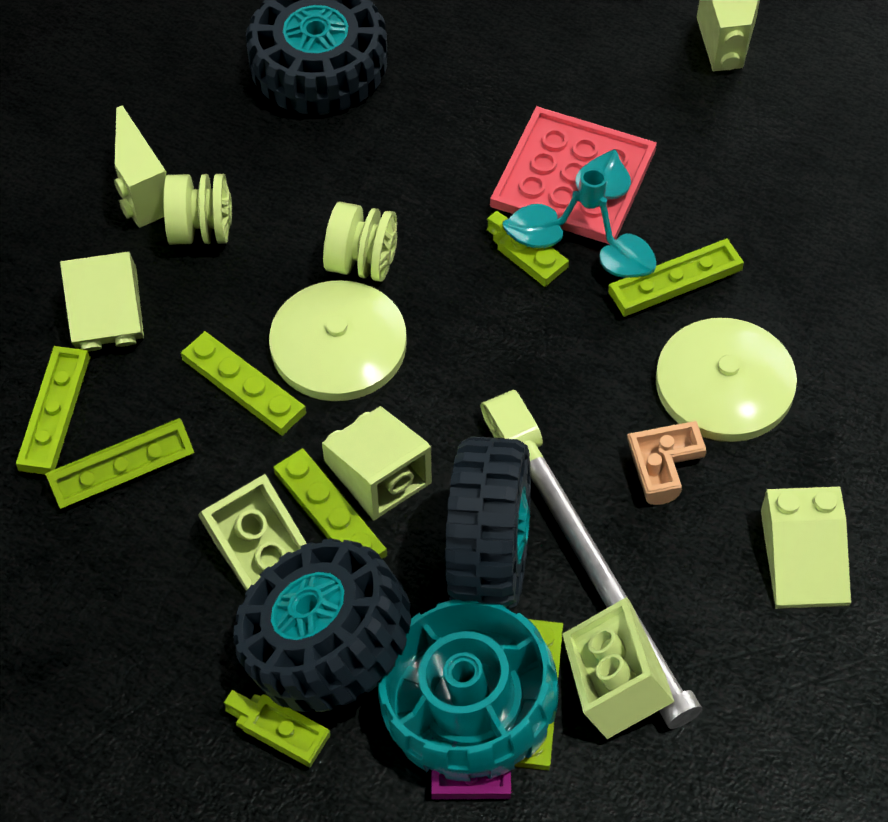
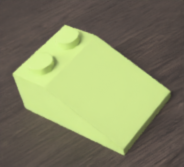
M119 106L116 108L115 168L118 178L114 179V183L118 193L123 198L119 200L124 215L127 219L132 217L137 226L141 228L164 217V184L167 175L164 167L124 107Z
M266 474L198 514L217 548L246 591L251 584L254 585L258 581L260 574L268 566L272 567L284 554L301 549L300 546L307 544Z
M841 487L767 489L761 508V516L775 609L850 606L851 592L847 524Z
M627 597L562 634L583 713L607 739L674 702L666 675Z

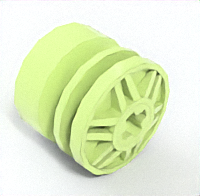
M190 174L166 176L164 184V221L166 236L170 245L192 244L196 229H200L204 244L211 243L213 229L215 230L218 244L228 242L229 228L232 223V200L225 174H215L213 189H211L208 174L201 175L199 189H194Z
M337 202L332 210L325 236L323 252L325 270L348 275L357 261L360 278H367L371 272L373 280L382 282L388 273L395 255L397 245L396 213L385 211L381 217L379 209L373 208L364 222L361 205Z

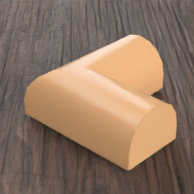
M697 421L627 434L629 448L646 500L649 504L653 505L669 503L680 495L682 485L674 463L704 458L707 451Z

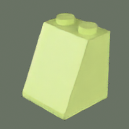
M699 0L697 21L713 71L743 68L760 0Z
M130 252L60 261L70 337L75 348L81 347L82 350L90 352L102 349V344L115 342L116 346L123 347L136 344V339L144 338L137 270Z
M381 406L372 412L361 414L354 423L343 430L334 431L322 442L325 463L373 521L432 483L431 446Z

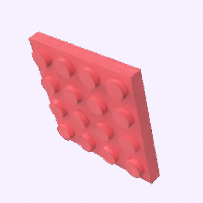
M536 106L490 198V207L514 214L517 210L527 205L543 204L554 209L558 218H560L570 203L573 192L578 191L575 179L579 170L593 159L615 149L631 178L630 189L625 195L617 199H607L612 236L616 240L654 156L657 142ZM577 201L567 221L560 225L561 229L609 244L606 238L600 206L589 209L584 207L580 201Z

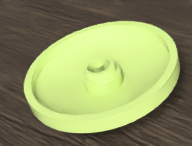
M342 280L314 284L294 294L276 313L269 334L272 360L283 380L304 395L326 401L357 399L380 389L399 370L405 357L407 344L404 319L392 300L371 286Z
M732 318L705 319L694 322L679 330L663 347L656 371L657 392L669 415L679 424L697 421L702 437L727 442L753 439L776 427L784 419L792 405L797 384L794 363L780 341L755 324Z

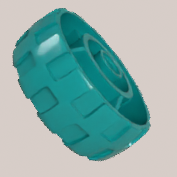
M456 599L439 603L436 608L422 615L418 613L411 618L410 631L405 636L407 643L402 655H398L395 660V667L388 676L384 675L380 682L377 683L378 699L385 725L392 739L403 750L406 757L426 772L431 769L443 774L445 779L470 782L471 778L487 776L491 779L515 769L514 765L522 759L530 758L547 738L548 725L555 721L559 694L558 677L551 651L533 623L521 613L515 614L501 604H483L477 601Z

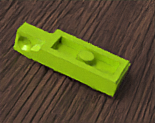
M495 211L487 218V230L494 235L493 240L497 243L498 250L543 286H547L568 268L569 260L551 246L532 248L520 244L511 238L503 228V221L508 219L503 214Z
M232 690L224 701L225 711L238 718L236 725L243 729L244 732L311 768L330 737V730L291 708L276 704L265 694L262 696L254 694L250 700Z

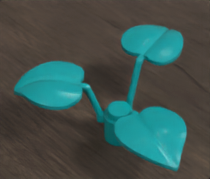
M615 149L593 159L579 170L575 179L578 191L573 192L572 199L560 218H558L556 211L549 206L531 204L517 210L509 219L503 221L502 224L507 234L520 244L532 248H546L557 244L563 238V231L560 225L567 221L577 201H580L584 207L589 209L600 206L606 238L610 244L603 247L600 251V263L603 268L610 274L623 278L649 275L656 269L655 255L642 238L633 234H623L615 240L612 236L607 199H617L625 195L631 185L630 175Z

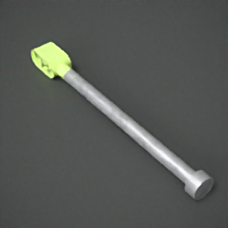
M511 390L482 402L481 411L494 438L518 439L528 446L531 466L530 477L606 607L608 608L626 598L627 596L538 449V447L543 445L541 432L516 390ZM637 615L666 675L674 699L672 704L659 710L670 729L681 727L695 719L702 712V707L691 690H682Z

